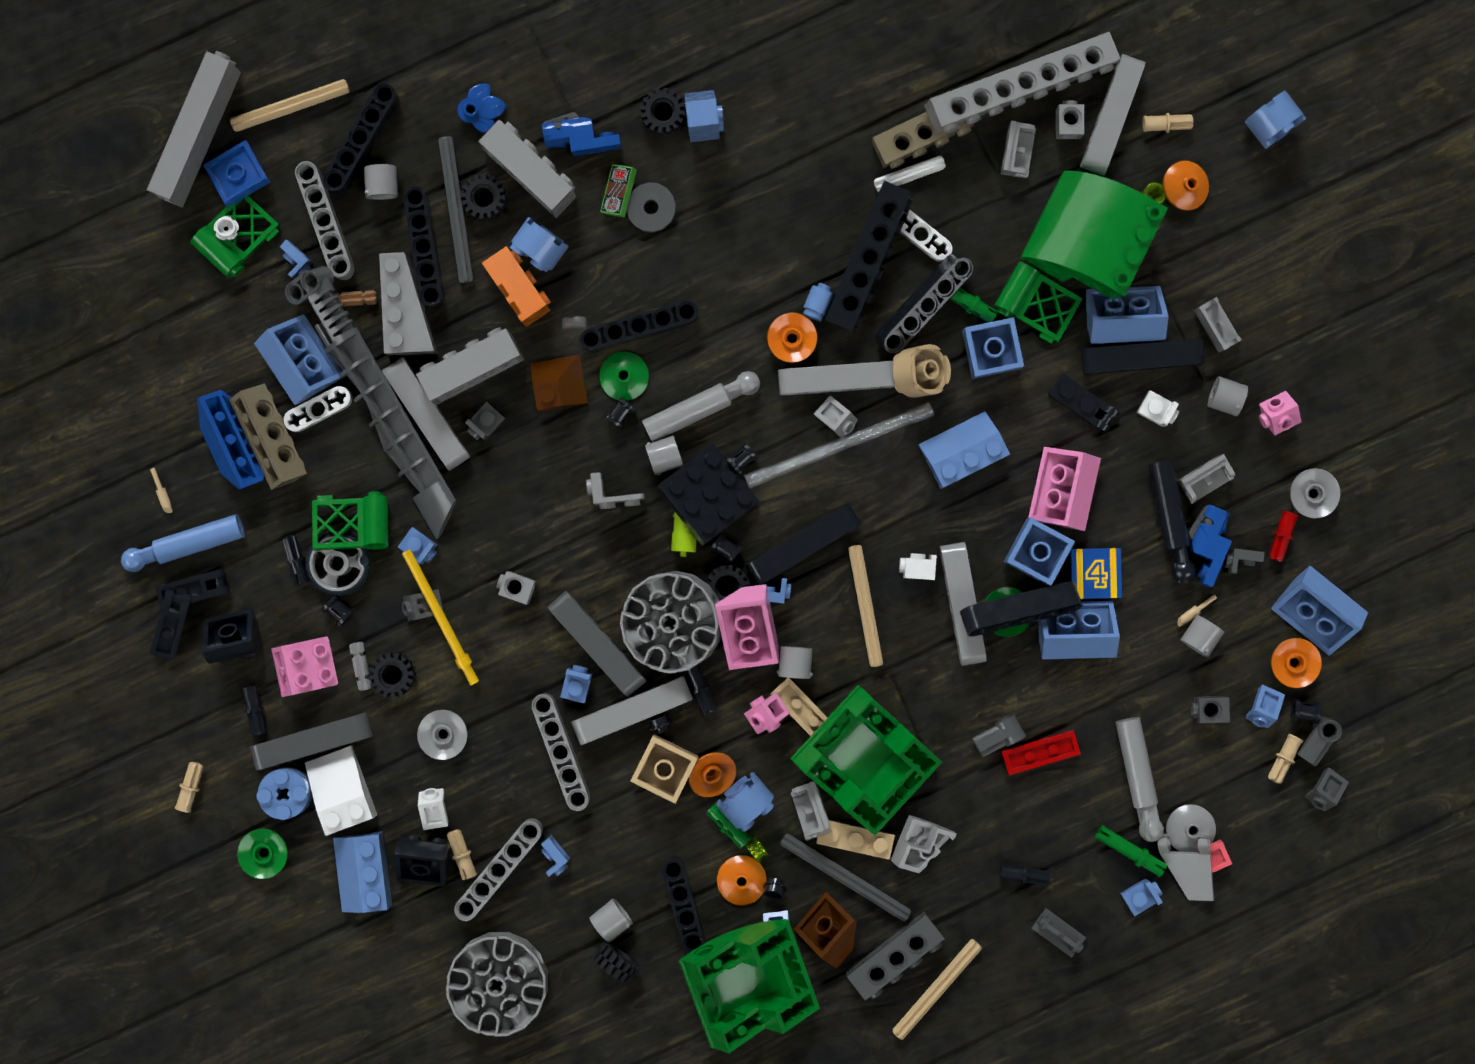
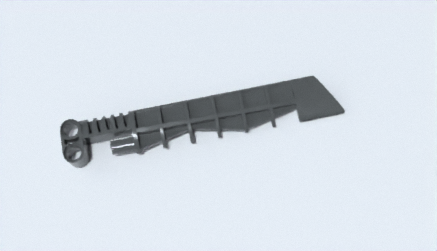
M321 266L303 272L286 286L285 295L287 300L295 305L310 301L321 320V323L315 325V329L326 346L325 353L330 355L343 370L339 374L340 378L348 376L361 394L354 399L355 403L363 399L366 401L373 419L368 425L370 428L376 427L384 452L389 455L401 470L398 473L399 477L405 474L420 492L412 499L436 539L440 538L456 503L453 494L379 368L373 354L360 335V331L357 327H353L354 321L353 319L349 320V312L343 310L344 304L339 303V295L333 293L335 288L333 287L334 275L332 271L326 266Z

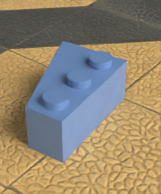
M714 90L685 93L690 142L720 139L719 131H724L722 105L717 106Z

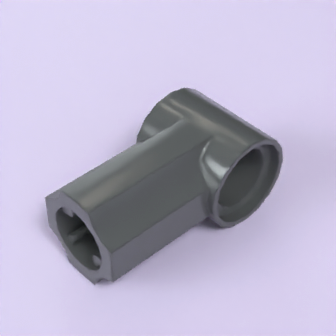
M1011 714L972 739L981 756L984 757L1005 745L1010 746L1026 737V734L1015 714Z
M1321 717L1319 723L1313 725V731L1297 754L1309 763L1317 766L1332 743L1340 738L1342 734L1340 724L1331 718ZM1326 724H1332L1331 733L1328 735H1324V726Z

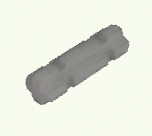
M362 642L352 643L349 645L350 653L354 657L352 662L355 676L359 680L357 681L359 691L371 689L370 684L372 683L368 678L370 672L367 658L363 654L365 651L364 644Z

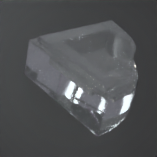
M575 316L574 318L565 317L562 320V328L587 329V319L580 316Z

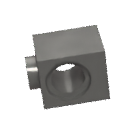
M1194 697V703H1191L1190 711L1191 717L1195 718V722H1230L1229 697ZM1208 703H1212L1215 707V711L1211 716H1206L1204 713V708Z

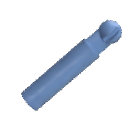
M237 514L154 540L150 547L143 549L129 548L122 554L121 564L127 571L138 572L146 564L155 561L163 564L244 538V527Z

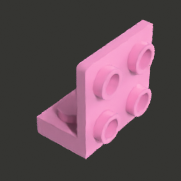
M328 637L271 649L282 697L338 684Z

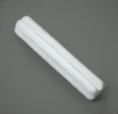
M937 156L876 178L874 180L875 188L879 192L884 180L899 186L943 170L945 168L944 159L942 156Z

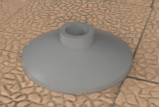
M1317 468L1308 469L1301 472L1293 480L1290 488V499L1294 508L1300 514L1309 518H1321L1329 515L1337 507L1340 500V487L1335 477L1329 472ZM1311 489H1314L1317 493L1315 498L1309 496Z
M433 711L423 718L418 727V743L421 749L434 759L446 760L453 758L462 751L466 744V725L462 718L452 711ZM442 729L448 732V737L445 739L439 735Z
M1188 804L1178 807L1170 814L1166 823V834L1170 835L1171 845L1180 852H1198L1200 835H1210L1212 843L1216 834V825L1212 815L1206 809L1198 805ZM1191 826L1197 828V832L1194 835L1189 834Z

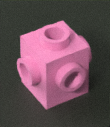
M1286 391L1259 404L1261 411L1259 420L1265 429L1269 428L1274 435L1301 423L1298 404Z
M777 693L766 699L763 696L758 697L750 703L752 708L744 713L757 734L765 730L768 733L774 731L781 726L779 721L790 714Z

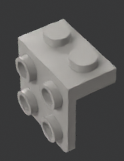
M590 473L591 479L586 480L588 495H593V504L599 505L600 509L616 508L615 503L624 502L625 507L639 506L640 501L645 500L644 494L605 497L603 475L601 473Z

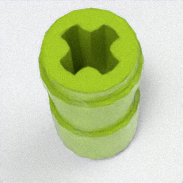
M674 511L671 551H679L681 557H686L687 552H696V538Z

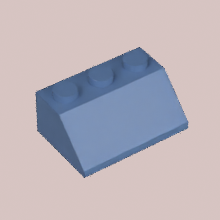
M1160 286L1129 287L1124 297L1122 296L1114 300L1094 289H1086L1087 329L1091 344L1166 340L1169 316Z
M304 314L267 329L254 343L294 405L316 396L341 379L339 374L342 371L334 359L325 353V345Z
M986 412L919 444L940 489L1010 455L999 431Z
M1311 566L1307 567L1292 581L1271 608L1329 656L1361 630L1368 614L1365 609Z
M1113 601L1082 602L1083 606L1075 612L1040 620L1039 644L1042 659L1116 658L1120 635Z
M383 831L334 837L333 842L342 912L366 913L388 910L392 906Z

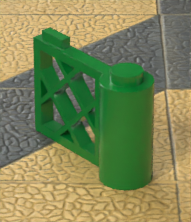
M247 196L230 207L226 206L207 226L201 228L193 236L190 244L227 278L231 276L235 278L244 270V261L265 240L270 243L280 233L277 230L279 224ZM242 200H245L250 205L251 215H236V206ZM254 209H255L260 215H254ZM225 216L231 217L235 221L237 219H251V232H237L233 242L228 239L220 240L216 236V231H214V224L218 219ZM254 219H265L271 224L264 232H254ZM251 236V245L243 252L237 246V237Z
M1018 262L994 306L998 309L997 314L1006 319L1011 316L1039 331L1038 337L1052 344L1053 341L1059 342L1082 298L1043 276L1030 265ZM1043 282L1050 286L1052 297L1040 300L1038 288ZM1067 296L1074 302L1069 310L1061 312L1057 298ZM1053 299L1057 314L1044 317L1041 302ZM1037 304L1040 318L1030 320L1025 317L1024 313L1028 306ZM1058 317L1060 327L1056 334L1048 330L1046 319ZM1041 321L1042 326L1039 325V324H1037V323H1035V322Z
M369 492L368 496L353 499H333V495L317 496V500L312 501L313 550L355 548L379 550L389 547L388 498L383 496L382 492ZM357 505V514L351 520L341 513L347 506ZM318 507H330L334 513L324 522L318 516ZM338 515L347 522V525L339 533L329 526ZM357 520H358V527H356V526L354 525V523H355ZM352 527L358 532V542H347L341 536ZM325 528L335 535L329 543L319 544V535Z

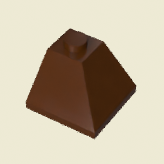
M580 355L531 363L533 390L536 407L539 412L589 404Z
M825 892L794 930L823 960L838 968L853 950L857 921L829 893Z

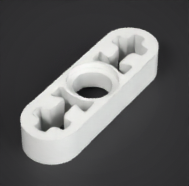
M896 209L893 211L891 218L897 214ZM911 210L905 213L907 215V222L912 224L913 220H915L917 223L912 227L910 233L906 231L909 226L904 223L900 231L903 236L935 261L941 262L952 253V245L949 240ZM922 227L927 230L928 238L926 240L918 241L915 238L914 231L917 228ZM933 235L937 238L934 240L936 245L941 246L944 244L946 246V255L943 253L939 256L936 255L937 249L932 244L929 249L925 246L930 242Z
M334 387L289 410L284 416V425L291 431L301 432L348 408L352 403V394L344 387ZM337 392L346 394V397L343 398L344 403L335 402L331 404L334 409L330 411V405L324 398L328 397V400L332 401L337 398ZM316 402H321L325 407V411L321 416H314L311 411L313 404ZM306 408V413L312 420L308 422V418L305 417L299 421L300 426L291 425L292 415L295 414L300 417L305 414L302 410Z

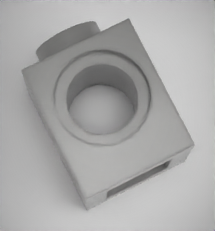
M1063 101L1056 108V139H1081L1084 135V104H1077V101ZM1064 115H1073L1076 123L1074 125L1067 124L1064 120Z
M506 571L505 575H500L496 588L500 589L498 595L527 605L530 602L537 581L511 571ZM512 580H518L522 585V589L518 594H513L509 590V584Z

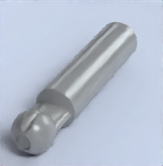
M742 372L738 375L736 381L725 386L719 383L642 420L651 441H658L730 406L731 400L741 395H753L760 387V380L754 372Z
M1140 717L1122 719L1115 723L1133 807L1137 810L1140 823L1139 833L1148 842L1158 841L1164 833V827L1159 819L1157 810L1158 799Z

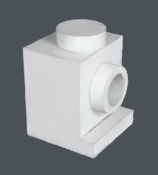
M911 553L910 558H900L899 573H903V578L935 580L937 555H929V560L925 559L926 554Z

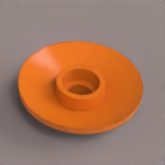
M1180 161L1170 166L1166 171L1163 179V190L1167 200L1174 207L1188 211L1196 209L1204 203L1209 192V181L1206 173L1199 165L1191 161ZM1188 180L1192 183V188L1189 187Z
M786 313L776 318L771 324L767 336L768 345L772 353L780 360L790 363L800 362L809 357L814 351L817 343V332L813 323L804 315ZM790 334H794L797 337L795 343L788 342L787 337Z
M1291 638L1283 641L1276 647L1271 658V668L1274 676L1279 682L1292 688L1305 687L1315 681L1322 665L1318 649L1311 642L1301 638ZM1292 658H1296L1298 661L1296 667L1290 665Z
M707 754L696 761L688 777L689 785L697 795L702 797L720 795L733 784L736 777V765L726 754Z
M738 855L726 860L720 867L717 875V886L721 895L727 901L736 905H748L758 900L764 892L763 884L767 881L763 866L756 859L746 855ZM744 877L747 881L744 886L738 885V878Z

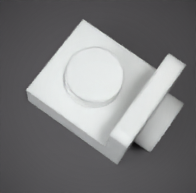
M1148 391L1137 413L1164 427L1168 423L1173 424L1177 418L1179 411L1176 409L1179 403L1171 402L1152 391Z
M429 788L419 792L418 809L423 830L447 827L448 817L444 803V789Z

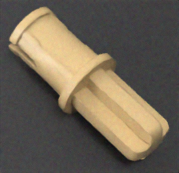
M1165 113L1162 116H1143L1142 127L1143 132L1165 131L1169 133L1170 130L1192 129L1194 120L1190 114L1170 115Z
M1288 734L1280 753H1276L1277 759L1268 775L1270 780L1279 784L1283 782L1290 765L1295 763L1294 758L1303 740Z
M189 763L184 781L179 785L181 791L175 806L176 810L187 813L191 812L195 794L199 792L198 784L203 771V765L200 763Z
M456 829L449 832L447 837L454 854L452 859L458 865L462 880L476 876L477 872L470 857L471 850L467 849L461 831Z

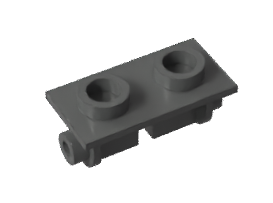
M1045 908L1031 927L1071 958L1075 953H1080L1084 947L1082 943L1086 937L1047 908Z

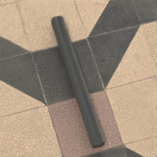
M444 136L439 138L438 143L458 279L460 283H469L474 278L464 210L461 203L462 198L460 197L461 190L452 137Z
M786 833L783 836L780 844L784 848L900 920L906 921L909 918L911 910L790 834Z

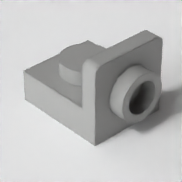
M831 396L814 413L819 420L832 429L840 438L849 434L857 422L856 417Z

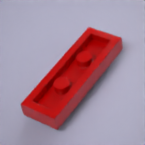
M1074 730L1001 750L1008 775L1081 754Z

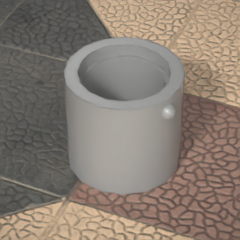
M375 164L364 167L365 194L367 199L386 200L398 197L397 167L395 165Z
M1219 376L1213 384L1207 406L1233 416H1238L1245 403L1248 386Z
M674 436L652 443L648 442L645 445L655 475H661V473L684 466Z
M1196 615L1180 640L1194 651L1208 658L1223 636L1224 631L1205 618Z
M781 646L779 670H777L779 677L810 679L813 676V673H811L812 648Z
M614 898L589 917L595 929L608 943L633 924L630 916Z

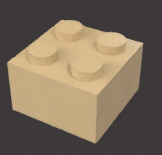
M654 734L631 782L676 804L698 756Z

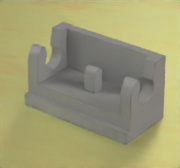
M1016 121L1010 122L1007 130L1001 174L1028 178L1036 132L1035 125Z
M1217 297L1194 310L1218 353L1242 340L1222 309Z
M1221 454L1177 480V483L1190 504H1193L1213 490L1234 479L1235 472L1227 461L1226 456Z
M812 781L792 789L791 796L806 841L831 833L832 829L817 784Z

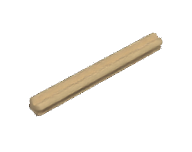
M342 79L235 116L230 119L233 130L238 132L349 93L348 84Z
M861 545L850 546L848 550L869 664L871 667L883 665L863 550Z
M971 939L893 1028L895 1036L903 1040L981 951L982 947L979 943Z

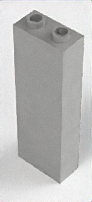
M206 51L147 188L149 192L160 199L181 208L185 204L241 74L235 67L236 63L229 60V56L219 51H216L215 54Z

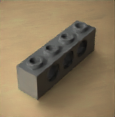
M923 911L846 972V976L865 1001L869 997L874 999L883 992L882 987L887 983L893 984L903 976L902 972L909 966L912 969L920 964L923 960L921 957L928 951L933 953L942 946L941 941L944 940V937ZM913 937H921L923 942L920 947L912 948L909 945ZM900 952L903 954V959L899 963H892L890 961L891 954ZM876 967L883 969V975L878 979L870 976L871 970Z

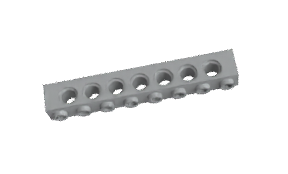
M1110 32L930 98L924 106L935 133L944 130L946 134L958 129V125L966 122L967 125L978 122L981 120L980 116L989 113L990 117L1003 112V108L1011 105L1012 108H1016L1026 103L1025 99L1034 97V100L1042 98L1048 94L1049 90L1056 88V91H1061L1069 87L1070 82L1075 80L1082 83L1093 77L1092 74L1099 71L1101 75L1115 69L1114 65L1121 58ZM1086 55L1094 59V64L1087 61ZM1064 63L1071 66L1072 72H1068L1064 68ZM1041 72H1046L1050 76V81L1045 80ZM1019 80L1025 81L1028 85V89L1022 88L1019 84ZM997 88L1005 92V98L998 95ZM974 97L981 98L984 106L977 105ZM952 105H956L960 108V115L955 114L952 111Z

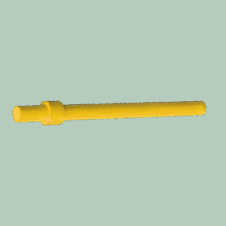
M411 549L404 551L402 555L456 657L455 662L458 668L463 670L470 685L477 683L479 680L471 666L472 661L468 653H464Z

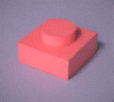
M1221 840L1211 843L1212 873L1232 864Z

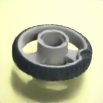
M329 532L320 536L319 544L329 543L335 535ZM345 532L341 536L347 542H358V537ZM312 544L306 556L307 575L312 584L326 594L335 596L350 594L359 589L368 578L371 567L368 549L356 548L358 553L351 557L343 551H314ZM318 552L326 556L323 565L328 574L323 579L319 578L315 569V558ZM338 556L344 561V566L339 571L333 567V560ZM352 567L360 570L358 577L352 583L344 587H338L337 579L339 576L348 574Z

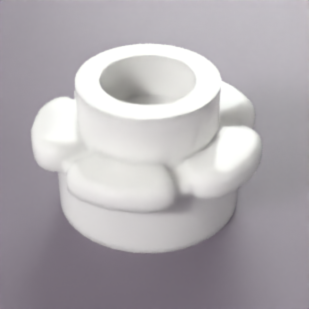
M221 217L215 222L214 231H216V236L220 240H232L237 236L239 225L231 217Z

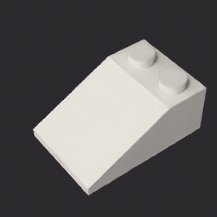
M352 745L305 762L316 811L325 836L377 816Z

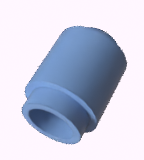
M819 283L818 286L812 285L803 307L805 309L803 315L821 322L823 317L827 316L835 294L831 292L832 288L822 283Z

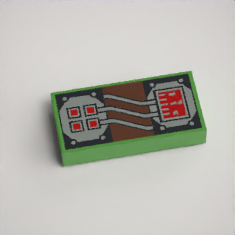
M612 164L601 213L625 218L637 169Z

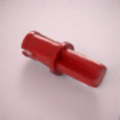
M1282 511L1277 532L1274 531L1273 533L1275 538L1269 553L1271 559L1283 561L1289 541L1293 540L1291 535L1298 515Z

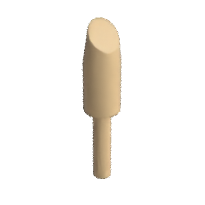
M152 468L150 471L158 489L156 493L160 504L166 513H172L167 491L165 488H162L155 468Z
M1214 594L1198 607L1193 606L1178 618V626L1185 625L1194 619L1196 615L1201 614L1200 611L1217 599L1216 595Z

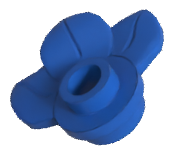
M479 84L471 88L468 97L459 103L457 114L462 121L472 123L478 131L487 133L495 124L493 119L505 111L506 104L501 99L490 96L489 84ZM466 107H472L474 113H468Z

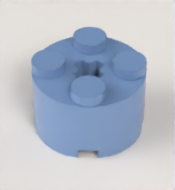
M1283 91L1275 96L1272 101L1253 113L1245 123L1261 145L1267 149L1276 141L1286 136L1292 128L1302 123L1306 117L1290 95Z
M528 217L511 240L513 244L510 246L519 255L531 257L530 263L545 272L548 270L552 271L569 247L546 227L536 224L535 220L531 217Z
M294 767L279 768L267 774L261 781L257 792V800L263 811L269 816L280 820L290 819L302 813L308 808L313 798L308 775L301 769ZM285 788L289 790L287 793L288 797L286 798L282 795V790Z
M754 772L750 773V779L744 776L734 783L724 793L727 798L723 802L719 799L716 804L736 829L741 828L743 831L748 830L755 823L754 819L760 814H767L774 807L771 803L774 795Z

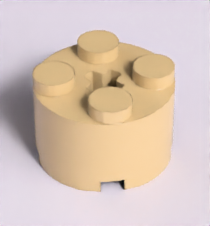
M927 344L912 347L894 356L893 377L897 392L916 398L938 394L944 390L942 388L945 384H948L951 377V366L949 359L946 355H942L939 351L941 349L938 346Z

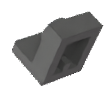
M486 402L465 423L469 426L467 431L476 440L481 437L486 441L505 421V418Z
M1229 548V553L1226 554L1224 559V567L1227 568L1226 572L1237 573L1238 559H1240L1241 565L1255 566L1256 562H1263L1265 552Z
M439 589L432 590L443 610ZM422 593L403 596L402 610L404 615L407 616L408 621L434 616Z
M1328 767L1323 771L1314 789L1307 792L1305 798L1311 801L1314 807L1327 811L1337 805L1349 782Z

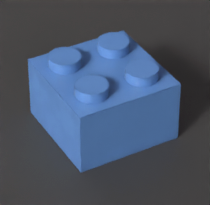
M1014 317L965 327L962 330L972 379L1019 370L1024 367Z
M1027 518L1004 563L1045 585L1051 586L1075 541L1033 518Z

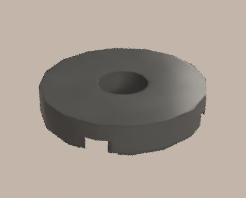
M650 182L639 185L631 192L627 207L628 217L632 224L639 230L649 233L664 230L675 217L676 210L674 197L670 191L659 183ZM653 201L658 204L656 213L648 214L644 211V206L647 202Z

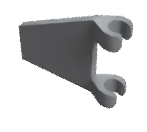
M1163 834L1158 840L1159 853L1165 863H1167L1168 868L1187 899L1214 901L1210 835H1200L1198 840L1199 852H1171L1170 835Z

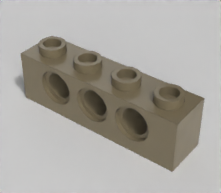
M951 106L952 111L955 114H961V110L958 106ZM927 112L874 136L871 143L883 168L885 169L890 166L891 169H894L904 164V159L910 156L917 158L927 153L926 149L933 145L938 148L949 142L948 138L956 134L958 137L968 134L972 131L971 127H973L974 123L967 125L966 122L958 125V129L946 134L944 130L935 133ZM927 129L931 137L926 140L921 139L918 136V130ZM903 139L908 143V148L906 150H899L895 142Z
M265 383L242 390L233 396L229 401L271 490L295 482L307 474L304 463L299 458L294 447L293 439L289 436L283 424V418L278 413L273 397L267 390Z

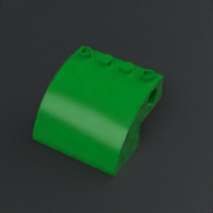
M1063 171L1020 258L1061 282L1073 277L1112 300L1124 297L1168 208L1150 197L1111 179L1085 172Z
M859 685L849 693L843 702L790 758L809 778L831 795L847 813L874 836L942 763L938 757Z
M789 920L765 921L732 930L706 942L678 960L712 1049L715 1048L731 1053L764 1029L784 1034L820 1009Z

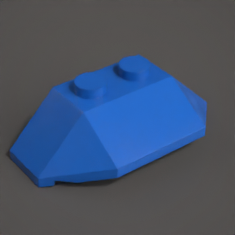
M219 390L197 398L200 430L220 473L240 490L263 481L264 473L229 401L232 397Z

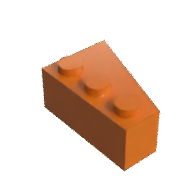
M506 246L482 262V264L516 312L520 321L525 327H528L551 311L547 306L551 302L543 290L538 293L533 286L537 281L529 270L523 271L519 265L523 261L518 253L514 250L510 252Z

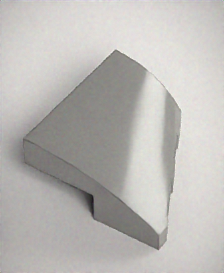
M909 815L891 861L899 868L920 873L927 866L929 860L935 858L941 852L939 848L949 838L953 840L957 833L935 823Z

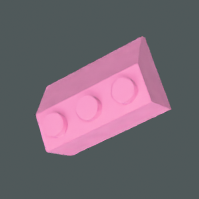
M1044 447L1028 518H1033L1038 522L1085 531L1101 458L1084 452Z
M766 584L742 587L715 604L729 670L778 664L779 644Z

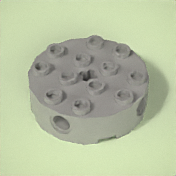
M671 571L650 576L632 589L624 603L620 619L623 641L633 657L651 669L669 674L689 670L711 656L721 640L722 635L715 604L720 600L710 585L693 574ZM675 619L676 623L670 625L668 621Z
M488 932L472 939L456 955L447 975L446 997L454 1016L469 1030L485 1035L508 1036L524 1029L539 1014L548 992V970L541 953L527 939L510 932ZM494 981H501L503 984L501 987H494Z

